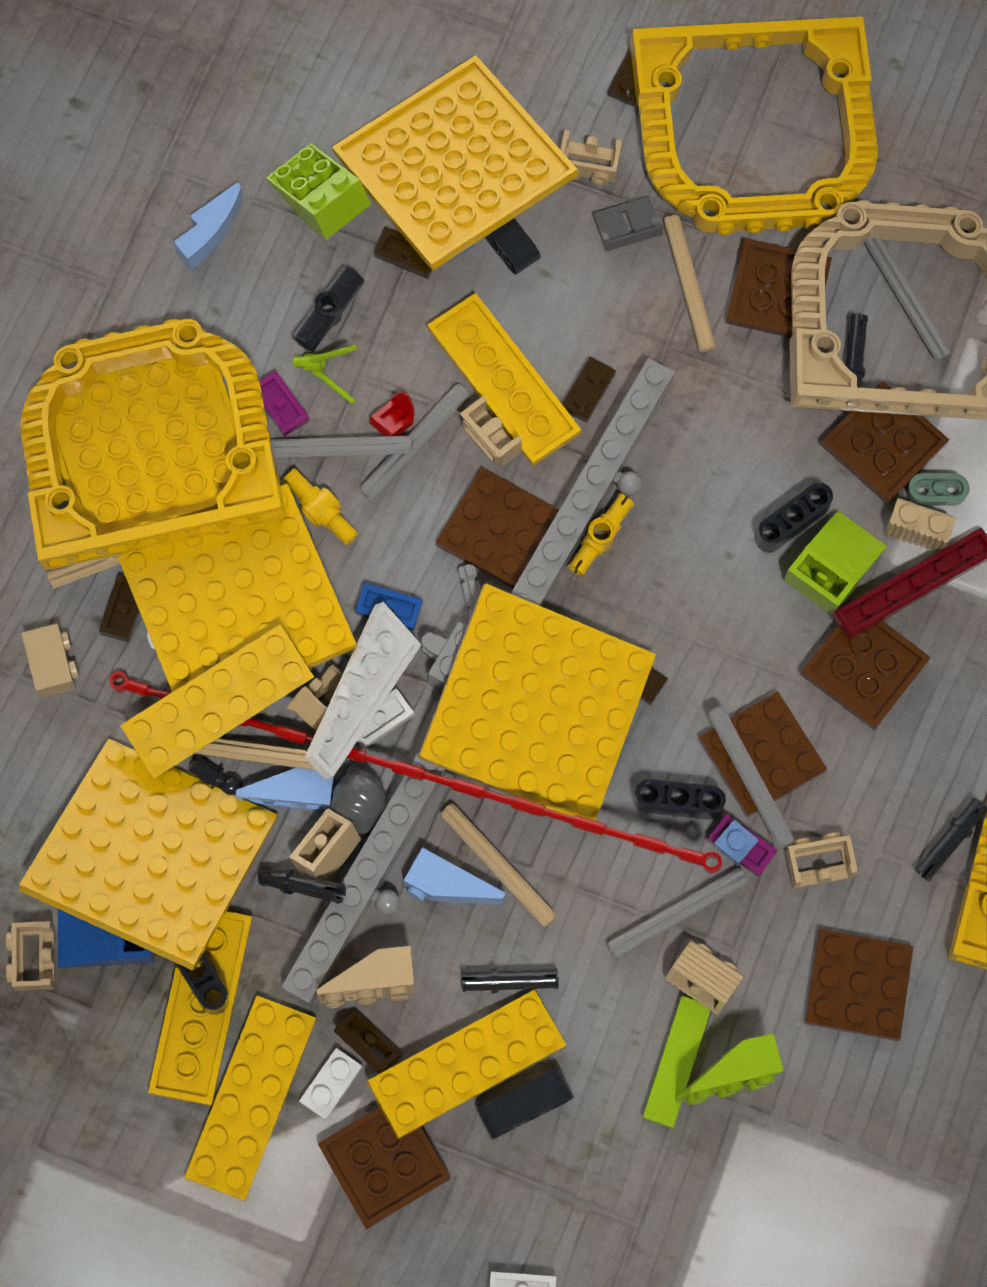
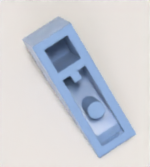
M294 768L237 789L236 799L241 801L244 799L255 805L326 811L329 808L331 810L330 805L333 798L335 775L333 778L324 779L315 770Z
M424 848L421 849L404 879V887L408 888L407 893L420 901L426 898L432 902L503 904L506 896L505 892Z

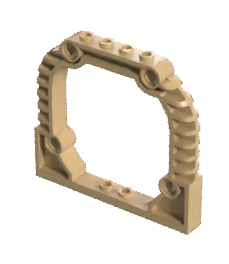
M866 200L843 204L834 218L821 223L804 238L793 259L791 269L792 337L790 339L791 407L987 420V355L982 360L980 367L984 378L975 384L968 395L936 393L935 390L931 389L919 392L907 391L901 387L890 390L858 388L857 376L838 357L841 349L839 337L834 332L827 330L825 304V266L827 257L834 249H856L863 245L867 238L873 239L878 237L882 240L940 244L944 251L953 257L973 259L987 277V229L983 228L982 219L975 212L958 210L955 207L941 209L930 208L927 205L875 204ZM845 220L851 221L853 225L848 224ZM961 228L967 230L968 233L962 231ZM818 347H823L828 353L821 352Z

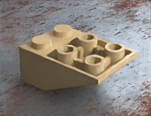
M410 946L377 949L318 988L317 997L319 1004H326V1008L344 1007L347 1001L358 1000V1005H369L377 1003V998L390 997L392 1002L408 1000L409 995L415 994Z

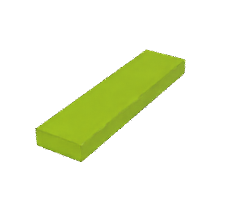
M681 996L642 1117L644 1120L671 1129L674 1128L682 1101L676 1102V1097L687 1087L710 1014L708 1007H704L697 1000Z

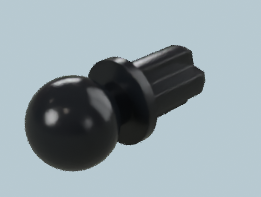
M196 758L189 768L191 775L211 785V789L218 786L228 795L236 796V790L244 787L243 781L239 776L234 774L224 776L223 767L218 769L201 758Z

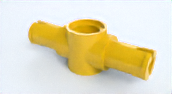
M296 468L284 477L283 482L285 484L288 483L290 489L300 499L301 511L313 525L318 528L321 525L325 529L328 528L345 546H348L357 538L359 533L341 516V504L325 487L321 489L317 486L313 487Z
M619 493L608 511L602 513L599 518L594 519L590 523L588 533L581 542L582 547L567 565L573 573L577 569L576 575L584 577L596 557H601L604 552L612 547L614 538L621 529V522L635 505L630 498L625 502L626 496ZM602 530L609 537L605 540H599L593 533Z

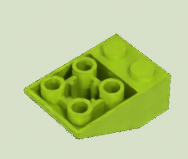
M312 143L301 149L295 156L266 177L272 187L305 223L325 240L371 205L360 179Z
M837 511L791 565L784 581L832 615L835 610L841 608L887 546Z
M774 1033L746 1039L735 1045L676 1097V1102L687 1100L688 1105H695L707 1101L706 1098L713 1097L716 1093L718 1098H725L737 1094V1091L743 1090L745 1087H748L750 1092L766 1088L768 1084L776 1082L775 1077L784 1072Z

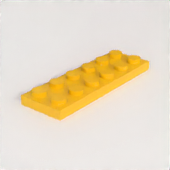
M476 293L427 324V330L478 397L484 396L487 399L486 407L494 417L501 420L502 428L511 440L517 436L522 439L521 453L532 467L581 434V428Z
M279 624L121 724L120 727L155 779L313 679L314 675L283 626Z
M226 911L203 952L225 986L229 997V1005L223 1013L218 1015L206 1013L176 967L148 1093L150 1095L213 1106L252 925V916ZM197 964L194 970L189 969L188 975L192 978H200L204 975L206 968L201 964ZM218 991L209 992L206 995L205 1002L209 1005H217L222 1000V994Z
M534 989L367 1080V1085L397 1139H400L565 1048L566 1043Z
M256 995L185 1174V1179L246 1202L317 1020L316 1017Z

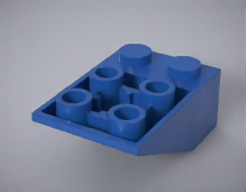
M57 909L58 968L155 963L153 952Z

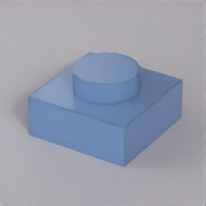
M734 820L713 846L738 866L759 840Z

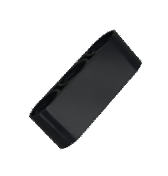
M515 218L484 237L514 275H517L541 258L536 245Z
M821 482L814 483L760 523L755 538L758 548L767 553L775 552L822 518L828 512L832 503V489L827 484ZM820 496L824 499L825 504L817 505L812 502L811 497ZM796 513L801 517L802 521L792 522L788 519L787 514ZM767 530L774 531L778 538L775 540L767 539L763 532Z
M646 779L637 785L633 802L636 809L647 814L712 820L719 817L726 803V795L723 790L713 785ZM644 790H650L655 793L656 800L651 803L645 802L641 799L640 793ZM676 793L683 794L687 798L688 803L678 806L673 803L671 796ZM714 797L718 801L719 806L715 809H709L704 806L703 798Z
M204 953L197 963L206 968L204 975L200 978L190 977L188 975V968L175 963L206 1013L218 1015L227 1009L229 997L226 988ZM209 992H220L222 994L221 1002L217 1005L207 1004L205 998Z
M558 1068L477 1109V1112L492 1140L569 1102L574 1098V1095L561 1069Z

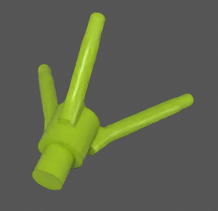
M356 345L321 354L306 353L304 356L294 355L293 367L304 368V371L312 372V375L325 382L350 404L355 403V399L325 375L324 370L327 359L357 350Z

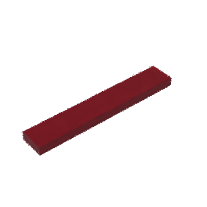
M982 527L835 610L832 617L848 640L856 637L986 562L987 534Z

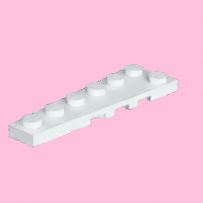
M384 602L374 606L357 642V647H355L305 755V759L324 779L333 778L421 647V643Z

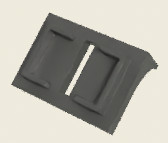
M649 196L593 213L606 251L653 238L663 233V225L660 224ZM623 213H626L628 216L629 222L634 232L633 234L629 235L628 229L622 216Z

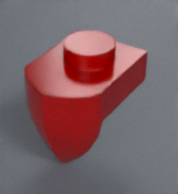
M407 392L395 394L390 402L370 417L369 424L384 436H399L414 423L415 408Z

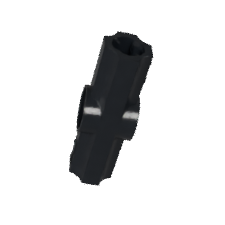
M343 266L326 290L316 296L314 306L292 334V339L299 346L307 351L314 352L332 326L337 325L341 321L343 311L365 282L357 271ZM331 305L336 308L332 312H324L321 310L324 306Z

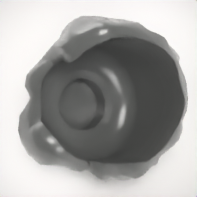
M356 770L340 780L334 790L330 806L340 816L352 822L357 832L369 833L374 829L387 806L386 792L381 783L367 771Z

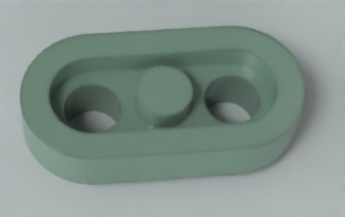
M919 473L911 479L907 487V494L913 503L922 506H956L965 501L969 494L970 486L967 479L957 473ZM924 488L926 489L927 494L921 495L918 493L917 489ZM947 489H956L957 495L949 494Z

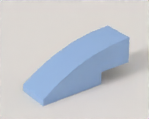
M238 182L190 215L193 228L173 241L176 254L190 271L218 246L234 222L243 201L242 188Z

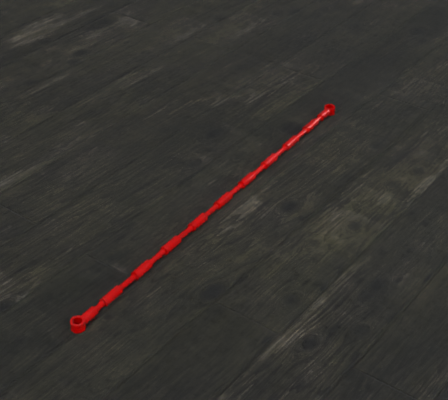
M121 671L114 672L109 678L111 687L118 693L129 691L145 697L148 695L157 697L160 700L172 693V691L165 689L160 691L151 688L149 684L129 679ZM118 679H124V683L122 685L115 686V682ZM252 718L240 724V726H252L275 733L276 737L303 745L306 743L311 744L314 738L309 736V733L280 724L275 726ZM353 747L346 757L362 763L366 761L392 769L394 773L423 781L425 779L451 787L453 791L482 799L484 797L511 805L512 809L538 817L547 816L570 823L574 828L603 836L606 834L633 843V846L656 853L675 855L679 857V860L702 866L710 874L717 873L722 867L721 857L716 852L704 854L684 847L679 849L667 845L668 842L638 833L633 835L607 827L606 823L579 815L571 816L548 809L546 805L517 796L512 798L486 790V787L458 778L453 780L426 772V769L398 760L394 762L367 754L366 750ZM714 858L718 861V864L715 867H709L706 865V861Z

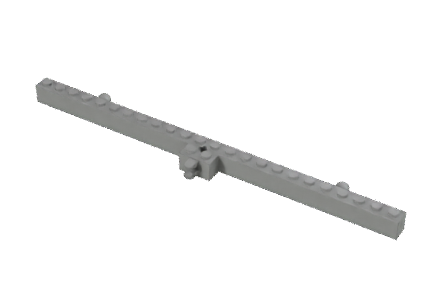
M650 358L647 359L512 590V595L544 607L587 533L590 523L595 519L614 484L617 483L618 489L624 495L631 496L639 492L642 486L640 476L632 471L622 473V470L672 386L674 371ZM461 622L457 623L448 640L431 632H427V634L422 636L421 651H423L425 656L428 655L430 659L435 661L428 673V684L441 691L445 687L467 626ZM419 750L412 765L425 768L426 772L445 777L449 770L419 759ZM407 776L403 777L342 882L346 887V895L336 894V896L342 897L344 900L340 904L330 902L281 986L285 995L311 1009L317 999V989L327 982L372 902L375 903L377 911L383 915H392L397 912L400 907L399 896L391 890H379L441 784L425 779L421 781Z

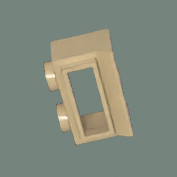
M564 130L560 150L567 158L571 156L611 164L610 167L570 160L578 169V177L573 180L584 177L590 178L597 185H607L609 182L615 183L622 140H616L615 150L598 147L599 139L593 136L587 137L586 144L570 142V131Z
M482 396L460 413L463 417L462 428L494 465L499 464L502 468L521 453L522 439L517 436L511 440L501 428V420L497 417L492 418L486 411L487 399Z
M332 664L320 680L315 678L308 687L304 686L288 705L287 709L296 711L306 723L317 730L327 710V707L319 699L324 696L329 702L331 701L343 674Z
M830 833L822 836V840L810 842L809 838L793 841L792 846H788L785 851L792 889L851 879L858 873L850 835L841 837L840 833ZM840 851L842 865L798 872L796 858Z
M50 921L12 923V932H7L6 934L7 951H12V964H7L6 966L7 983H12L15 991L55 990V936L53 924ZM39 935V981H24V936Z

